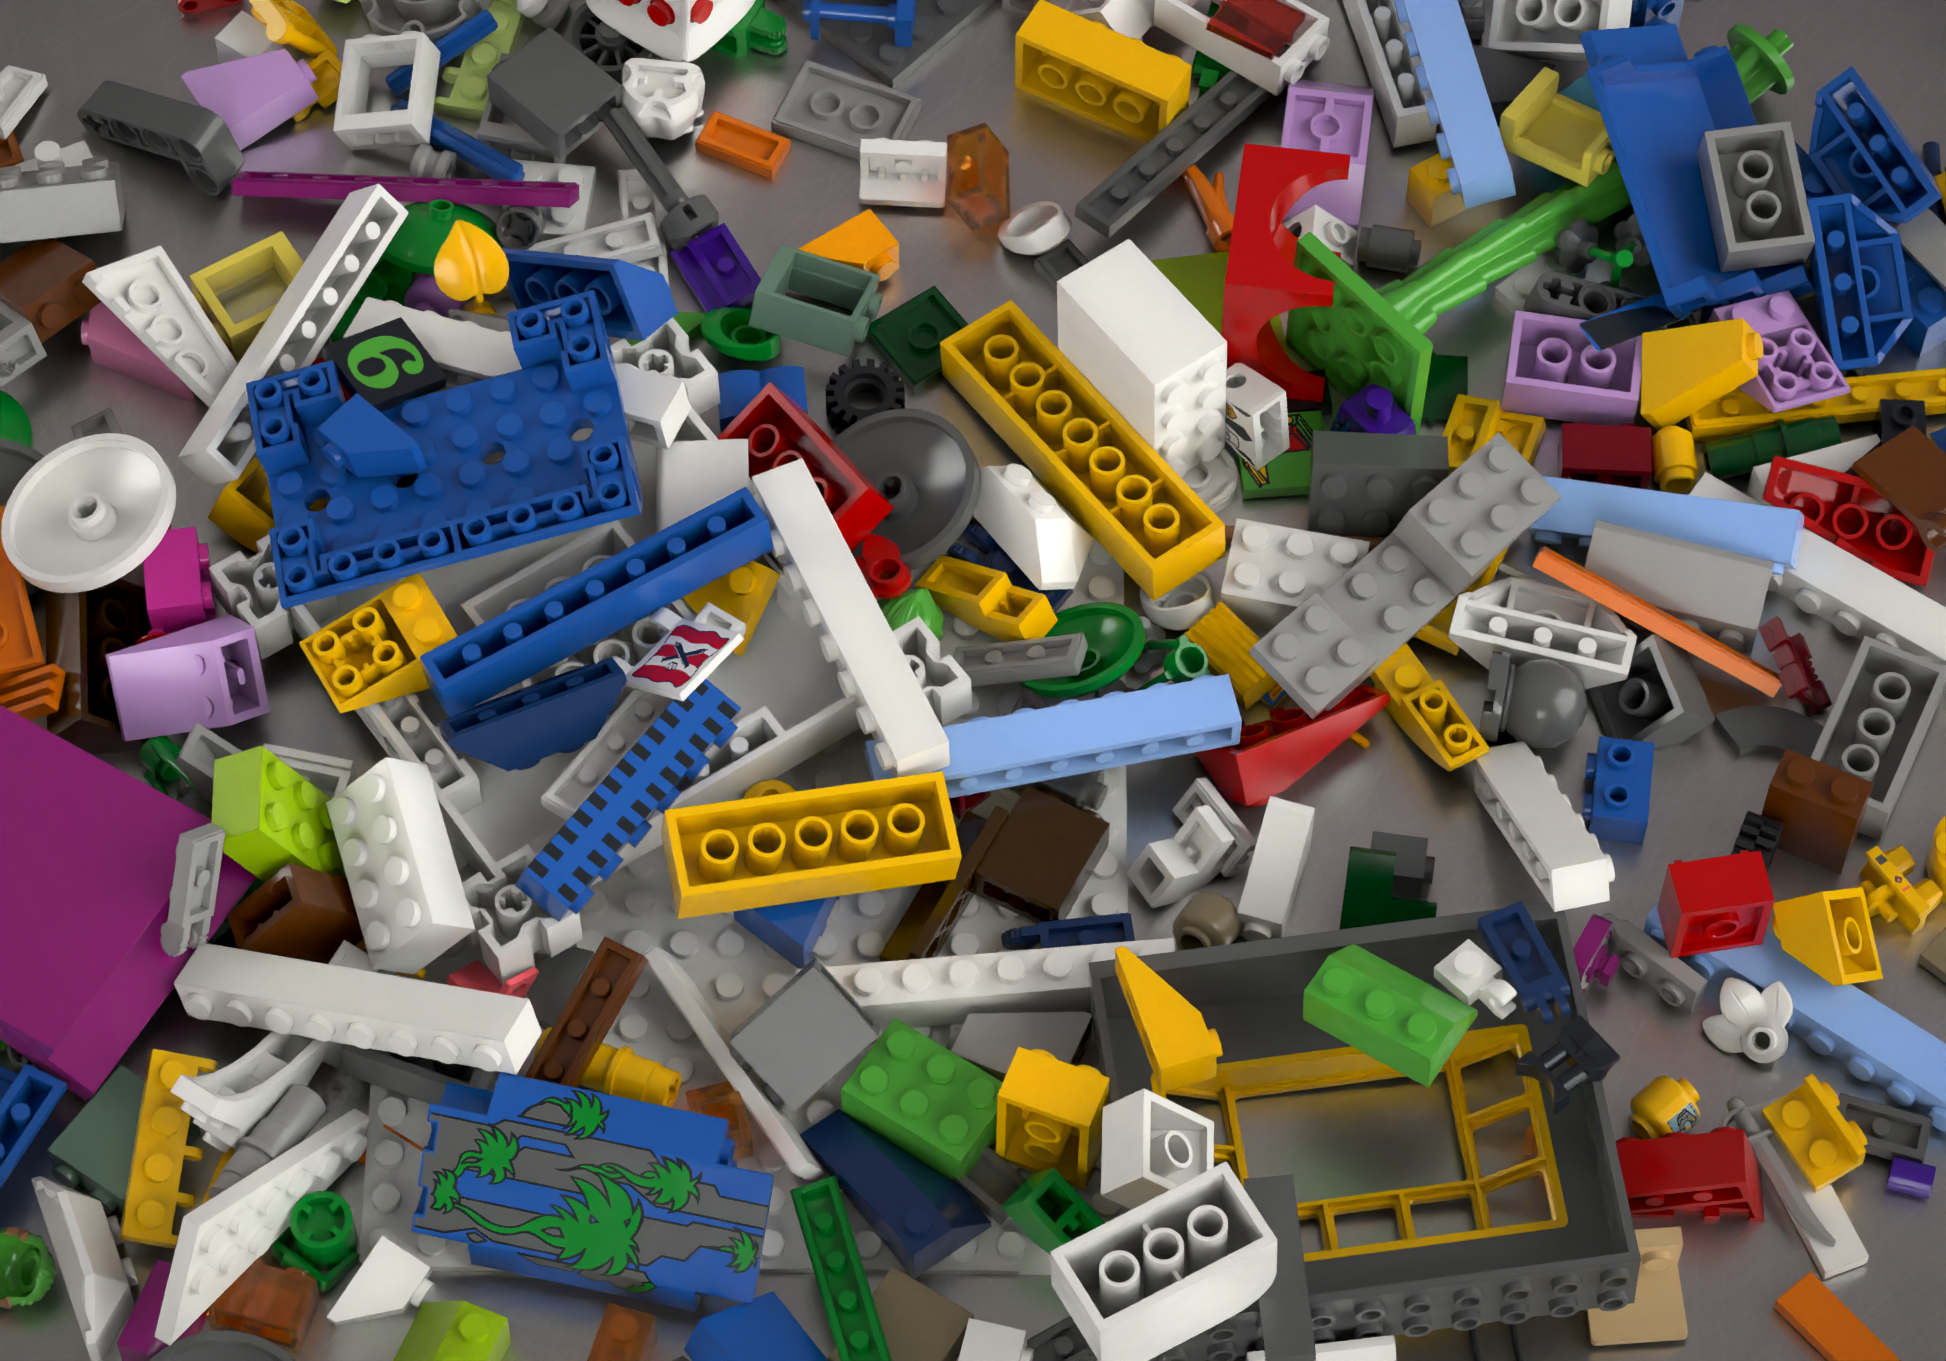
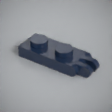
M1517 902L1478 918L1477 928L1497 964L1503 968V975L1508 984L1517 992L1516 998L1524 1012L1527 1013L1534 1010L1543 1025L1553 1021V1015L1548 1006L1549 1003H1552L1560 1018L1571 1014L1570 1006L1565 998L1571 995L1569 984L1523 902Z

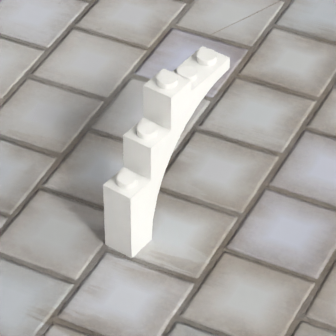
M346 940L343 941L329 962V965L376 973L379 971V969H372L368 953ZM272 1031L256 1047L241 1058L214 1073L198 1077L180 1075L170 1092L185 1100L180 1109L194 1117L193 1123L206 1131L202 1139L227 1154L231 1147L235 1148V1145L242 1137H248L259 1122L270 1114L293 1084L307 1086L322 1061L337 1068L343 1059L341 1053L343 1043L323 1042L314 1038L293 1034H279Z

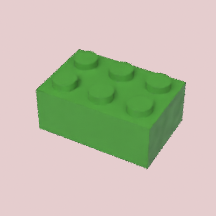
M894 1018L841 1088L842 1111L948 1179L952 1180L954 1176L961 1181L965 1175H969L981 1159L982 1152L986 1146L990 1148L996 1140L997 1095L1003 1082Z

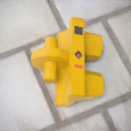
M1902 845L1884 853L1878 846L1867 851L1865 857L1868 861L1859 874L1864 881L1859 887H1863L1869 917L1880 913L1887 922L1897 918L1911 935L1922 930L1927 915L1940 904L1943 895L1942 890L1929 878L1922 880L1914 886L1907 881L1905 876L1913 872L1915 863L1913 857Z

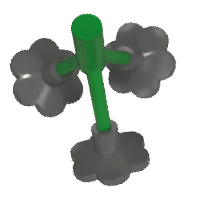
M1635 213L1628 220L1620 221L1615 226L1614 234L1618 239L1615 252L1599 248L1597 244L1599 238L1598 229L1595 226L1587 225L1583 219L1576 218L1572 220L1569 227L1562 229L1556 238V244L1559 249L1556 252L1555 260L1558 265L1567 267L1570 272L1578 274L1583 271L1586 264L1592 263L1596 257L1607 260L1612 267L1610 281H1603L1600 284L1631 293L1633 291L1628 287H1619L1622 268L1628 267L1632 263L1637 266H1646L1650 263L1651 259Z

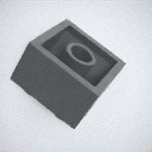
M1654 634L1635 646L1627 680L1588 689L1606 737L1655 743L1654 751L1681 744L1715 721L1688 652L1663 637Z

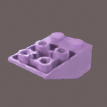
M1789 290L1713 309L1708 323L1743 318L1755 332L1760 334L1763 342V357L1758 359V376L1737 388L1771 412H1780L1850 392L1851 388Z
M231 614L106 655L122 739L124 741L191 732L197 722L207 729L230 726L270 712L254 627Z

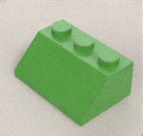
M1353 943L1327 957L1304 990L1303 998L1304 1021L1428 1088L1478 1015L1477 1009Z

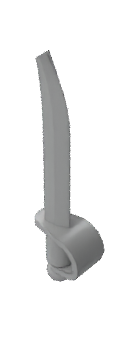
M1737 1096L1732 1097L1727 1102L1729 1113L1722 1120L1721 1127H1727L1728 1124L1735 1121L1739 1129H1744L1755 1156L1794 1219L1812 1236L1834 1247L1836 1240L1819 1221L1769 1139L1775 1134L1773 1129L1769 1128L1762 1131L1751 1111L1746 1109L1744 1100Z

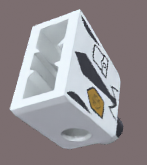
M1235 363L1226 372L1225 441L1258 471L1290 448L1286 391L1245 364Z

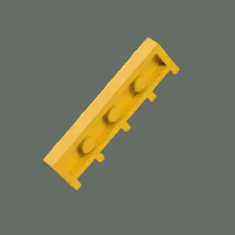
M152 1049L149 1053L119 1239L176 1249L179 1236L171 1234L176 1206L192 1208L196 1198L194 1195L178 1192L183 1159L201 1161L203 1149L186 1145L191 1115L180 1109L185 1100L170 1091L180 1075L197 1077L198 1072H216L217 1061L158 1049Z

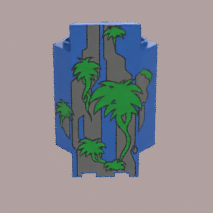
M503 1072L499 1073L494 1091L447 1082L440 1105L430 1103L427 1122L431 1123L432 1132L428 1145L423 1148L418 1186L423 1187L413 1215L411 1232L467 1243L471 1264L689 1311L697 1312L701 1295L707 1297L711 1295L749 1304L753 1303L774 1178L771 1174L737 1168V1161L733 1160L736 1140L729 1138L728 1119Z

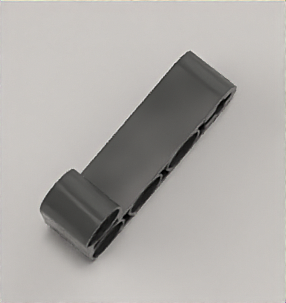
M106 80L102 82L77 113L82 125L96 136L181 161L192 182L199 189L210 195H218L244 164L243 155L224 120L213 111L204 107Z
M1547 272L1538 278L1525 300L1523 310L1525 312L1589 320L1648 297L1559 272ZM1702 307L1693 310V314L1688 318L1654 331L1699 325Z

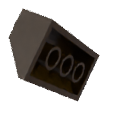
M119 578L107 585L84 592L57 593L45 590L46 666L55 664L66 671L58 711L47 715V731L90 754L140 750L150 738L124 741L122 739L106 655L134 646L141 637L147 635L152 630L147 612L145 588Z

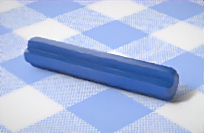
M483 10L434 43L441 52L439 68L498 28L496 20L488 10ZM413 64L402 65L386 76L385 81L395 95H401L410 88Z

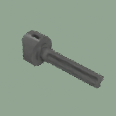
M624 107L611 109L609 115L604 117L602 121L668 214L661 221L659 229L673 249L680 251L688 247L687 243L692 240L691 235L697 233V236L694 237L695 239L717 227L719 213L706 195H697L688 198Z

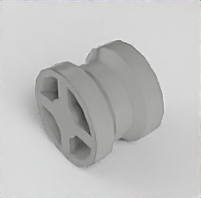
M421 143L412 158L409 177L454 178L457 155L455 152L448 150L439 153L434 151L432 146Z

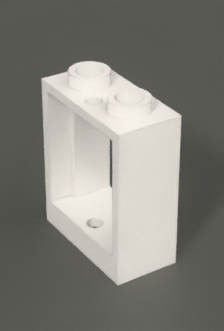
M410 30L404 31L400 35L389 36L368 34L362 38L345 40L333 132L351 151L420 145L421 143L429 144L441 52L424 32ZM413 64L408 109L366 113L372 68Z

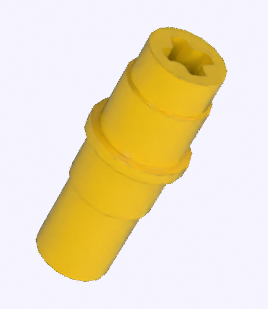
M552 1027L546 1028L542 1033L535 1049L534 1059ZM602 1043L579 1084L604 1094L672 1108L680 1090L681 1073L663 1067L659 1062L636 1055L631 1047L624 1045L619 1049Z

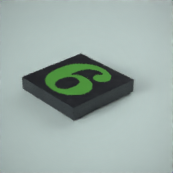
M402 317L323 346L322 357L325 361L333 360L339 380L353 397L358 393L380 412L396 407L406 400L446 388L447 376Z

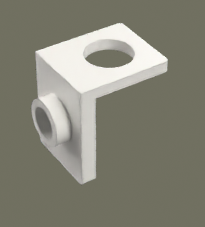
M1314 205L1282 223L1291 233L1298 226L1302 225L1299 239L1308 232H1311L1331 251L1341 252V260L1349 267L1354 265L1357 231L1319 206Z

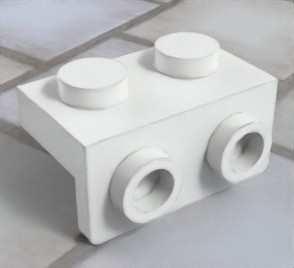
M861 138L859 202L861 204L933 208L945 206L947 142Z

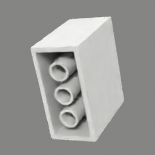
M1130 239L1125 240L1058 280V349L1180 478L1188 470L1198 465L1197 462L1201 460L1208 462L1217 457L1222 449L1225 448L1227 341Z

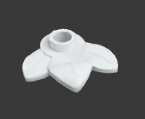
M1733 977L1726 978L1720 992V1009L1722 1014L1711 1016L1702 1022L1707 1037L1724 1052H1744L1751 1060L1757 1063L1766 1064L1778 1060L1783 1056L1788 1046V1034L1785 1026L1793 1014L1792 998L1781 981H1777L1760 993L1746 981ZM1759 1032L1766 1033L1770 1038V1045L1767 1049L1761 1048L1756 1042V1036Z

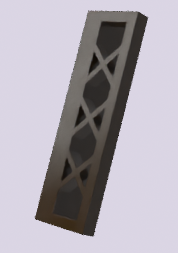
M996 805L988 820L968 810L966 811L956 828L962 855L956 879L922 884L882 950L880 962L934 958L938 956L975 894V871L1008 818V810Z

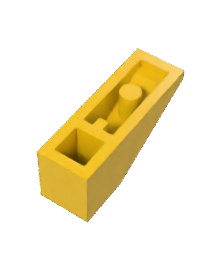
M1125 946L1115 948V972L1160 1092L1163 1093L1216 1077V1058L1221 1057L1223 1053L1215 1028L1207 1030L1201 1012Z

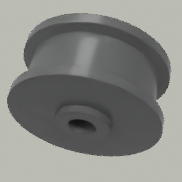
M587 3L581 5L573 13L567 24L566 40L621 86L622 70L627 60L631 58L663 59L605 24L589 9Z

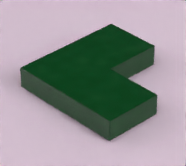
M1350 846L1339 930L1436 917L1437 903L1391 897L1397 852Z

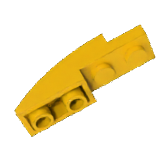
M1407 643L1370 675L1375 683L1374 688L1388 692L1391 702L1385 706L1388 713L1423 752L1449 772L1489 752V746L1441 679L1433 681Z

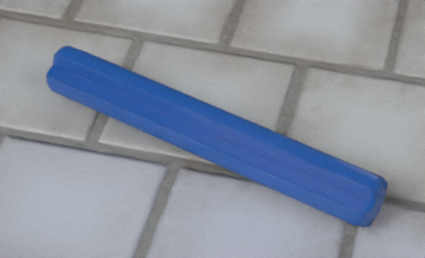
M405 98L399 99L395 105L391 106L390 111L408 109L409 100ZM433 114L429 140L431 143L444 150L455 152L459 159L496 180L523 181L525 173L523 172L522 164Z

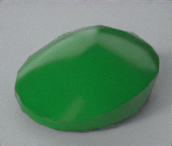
M738 307L719 308L706 313L702 319L700 331L705 341L714 349L727 356L746 362H763L776 357L782 348L780 335L749 326L751 309Z

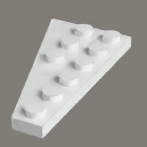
M355 1108L183 1216L154 1337L170 1346L290 1226L291 1211L297 1201L307 1194L325 1191L353 1162H356L362 1156L368 1142L365 1134L369 1116Z

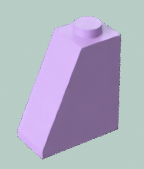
M286 48L187 71L180 76L199 106L213 111L224 120L240 151L319 99L311 86V83L317 80V78L303 58L295 62Z

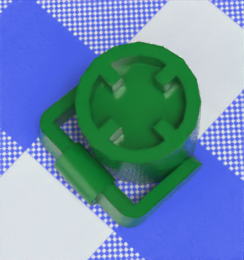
M330 1191L313 1192L297 1201L291 1211L290 1226L270 1245L271 1254L280 1261L284 1268L301 1281H306L315 1289L323 1292L331 1289L358 1264L359 1257L361 1256L357 1253L358 1236L350 1205L342 1196ZM292 1236L297 1252L293 1249L290 1250L284 1245ZM319 1271L329 1272V1273H327V1274L324 1276V1275H323L322 1273H320Z

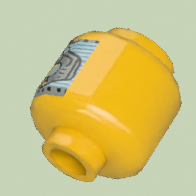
M1661 1075L1654 1078L1630 1100L1632 1114L1628 1117V1120L1643 1140L1662 1138L1665 1134L1671 1132L1687 1133L1699 1122L1700 1112L1696 1102L1700 1100V1096L1686 1079L1680 1078L1678 1081H1675L1666 1075Z

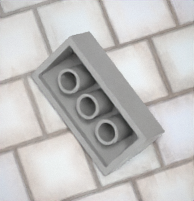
M1596 520L1584 568L1732 649L1752 653L1774 562ZM1615 612L1623 623L1629 624L1638 630L1648 631L1643 626Z

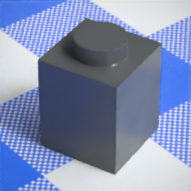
M1373 831L1370 849L1397 852L1391 897L1420 900L1423 884L1432 885L1435 857L1426 856L1428 838Z

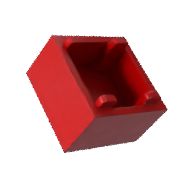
M1747 849L1741 850L1740 854L1682 862L1680 859L1674 860L1673 864H1668L1657 911L1670 958L1762 945L1775 899L1761 850L1749 852Z

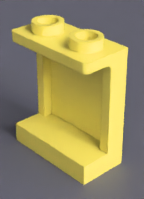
M1544 67L1501 114L1499 132L1506 151L1588 187L1598 174L1604 175L1608 171L1615 156L1601 113L1557 93L1560 73Z

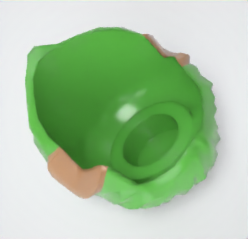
M14 1226L0 1229V1307L11 1309L13 1305L17 1304L21 1307L24 1305L31 1306L33 1303L41 1300L48 1290H51V1286L57 1276V1269L54 1266L55 1260L52 1253L49 1252V1248L45 1245L43 1237L33 1235L28 1229Z

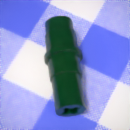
M1832 414L1818 418L1807 417L1789 422L1777 419L1770 426L1748 430L1744 434L1703 442L1702 457L1706 472L1720 480L1752 473L1753 467L1772 462L1773 455L1789 458L1841 444L1842 440L1838 423Z

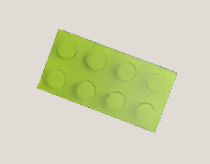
M263 746L214 760L211 823L224 828L223 852L264 883L288 863L347 878L326 805L331 800L330 797Z

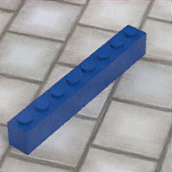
M744 487L420 656L428 686L448 718H453L456 714L484 702L657 611L660 607L667 606L773 550L768 518L748 489Z

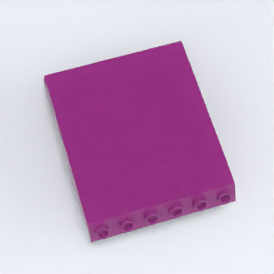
M0 705V1039L49 1075L66 1082L69 1090L88 1102L175 987L174 981L197 949L188 948L187 946V950L183 954L174 957L172 955L168 956V953H165L164 949H162V944H160V937H162L161 925L168 921L170 890L173 885L176 863L175 852L179 842V834L209 824L211 819ZM222 852L214 916H211L206 943L209 942L227 918V914L233 910L257 878L224 852Z

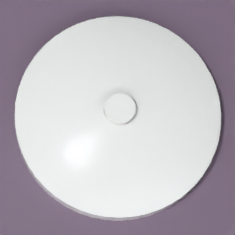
M103 433L71 441L55 449L37 462L13 490L5 507L1 525V539L6 555L17 571L28 582L47 591L77 593L93 590L114 582L141 564L164 537L173 518L176 506V486L173 475L159 453L151 445L137 437L119 433Z

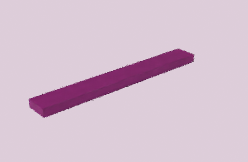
M244 171L232 180V196L345 200L350 192L380 184L399 202L429 203L432 200L444 199L455 204L570 208L580 199L579 184L577 182Z

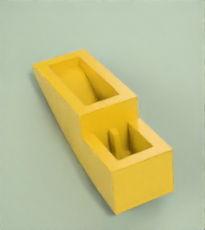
M941 555L915 584L916 589L927 588L934 602L939 607L967 624L1004 642L1043 638L1058 621L1046 595L1013 586L1005 572L949 556Z

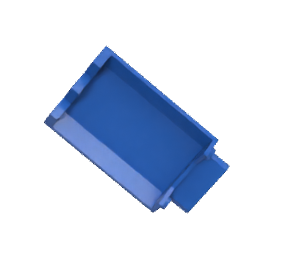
M1675 24L1591 30L1580 34L1579 37L1590 68L1586 69L1663 297L1667 308L1675 317L1690 316L1693 314V310L1703 306H1709L1712 313L1713 309L1786 290L1790 291L1794 299L1814 292L1813 282L1806 262L1720 272L1696 152L1706 131L1757 125L1734 57L1726 45L1720 48L1718 46L1705 47L1694 54L1695 58L1688 60Z

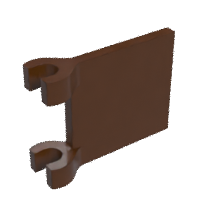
M1913 425L1855 461L1852 469L1916 525L1926 547L1936 553L1946 546V453Z

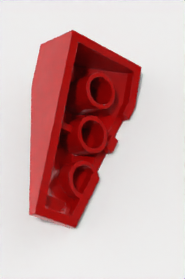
M1773 455L1762 497L1764 501L1774 507L1800 510L1805 517L1803 526L1896 580L1926 587L1935 552L1928 549L1923 543L1916 525L1862 477Z
M1362 685L1356 687L1329 712L1324 709L1314 719L1302 708L1285 710L1283 707L1270 710L1269 720L1245 726L1244 720L1241 718L1240 744L1195 753L1223 797L1243 804L1247 808L1262 806L1268 803L1270 796L1287 790L1390 703V695L1388 692Z

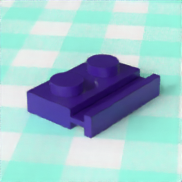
M725 223L687 243L688 247L678 252L676 250L669 252L674 265L705 313L726 307L743 308L753 302L755 290L761 278Z

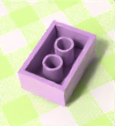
M1515 310L1501 405L1502 411L1570 422H1589L1594 425L1618 426L1620 424H1634L1642 373V335L1598 352L1579 327L1580 323L1587 320Z

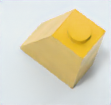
M1743 318L1642 333L1641 415L1658 431L1663 427L1676 424L1758 376V359L1763 357V342L1760 334L1755 332Z

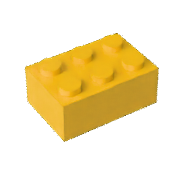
M1018 1046L997 1095L996 1154L1008 1164L1034 1173L1055 1168L1071 1186L1086 1190L1102 1151L1103 1107L1108 1105L1110 1078L1103 1076L1100 1071L1091 1066H1074L1057 1060L1054 1055L1045 1050H1028Z

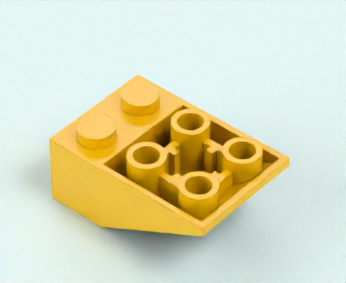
M417 573L393 585L300 641L299 644L341 714L429 689L420 656L458 637L421 574Z

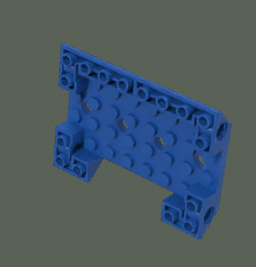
M594 290L507 313L513 349L522 367L521 370L412 398L396 407L381 412L418 443L427 468L421 473L357 478L344 466L341 469H337L325 458L321 451L324 444L317 428L346 403L333 360L246 383L256 453L267 474L275 528L269 529L280 605L283 609L641 514L643 498L618 375ZM590 428L593 430L591 436L583 441L571 439L573 434L580 429ZM493 452L505 453L500 462L493 465L484 464V460L489 454ZM407 475L417 476L415 483L410 487H396L401 478ZM322 498L330 500L323 510L317 512L309 511V507L314 501Z

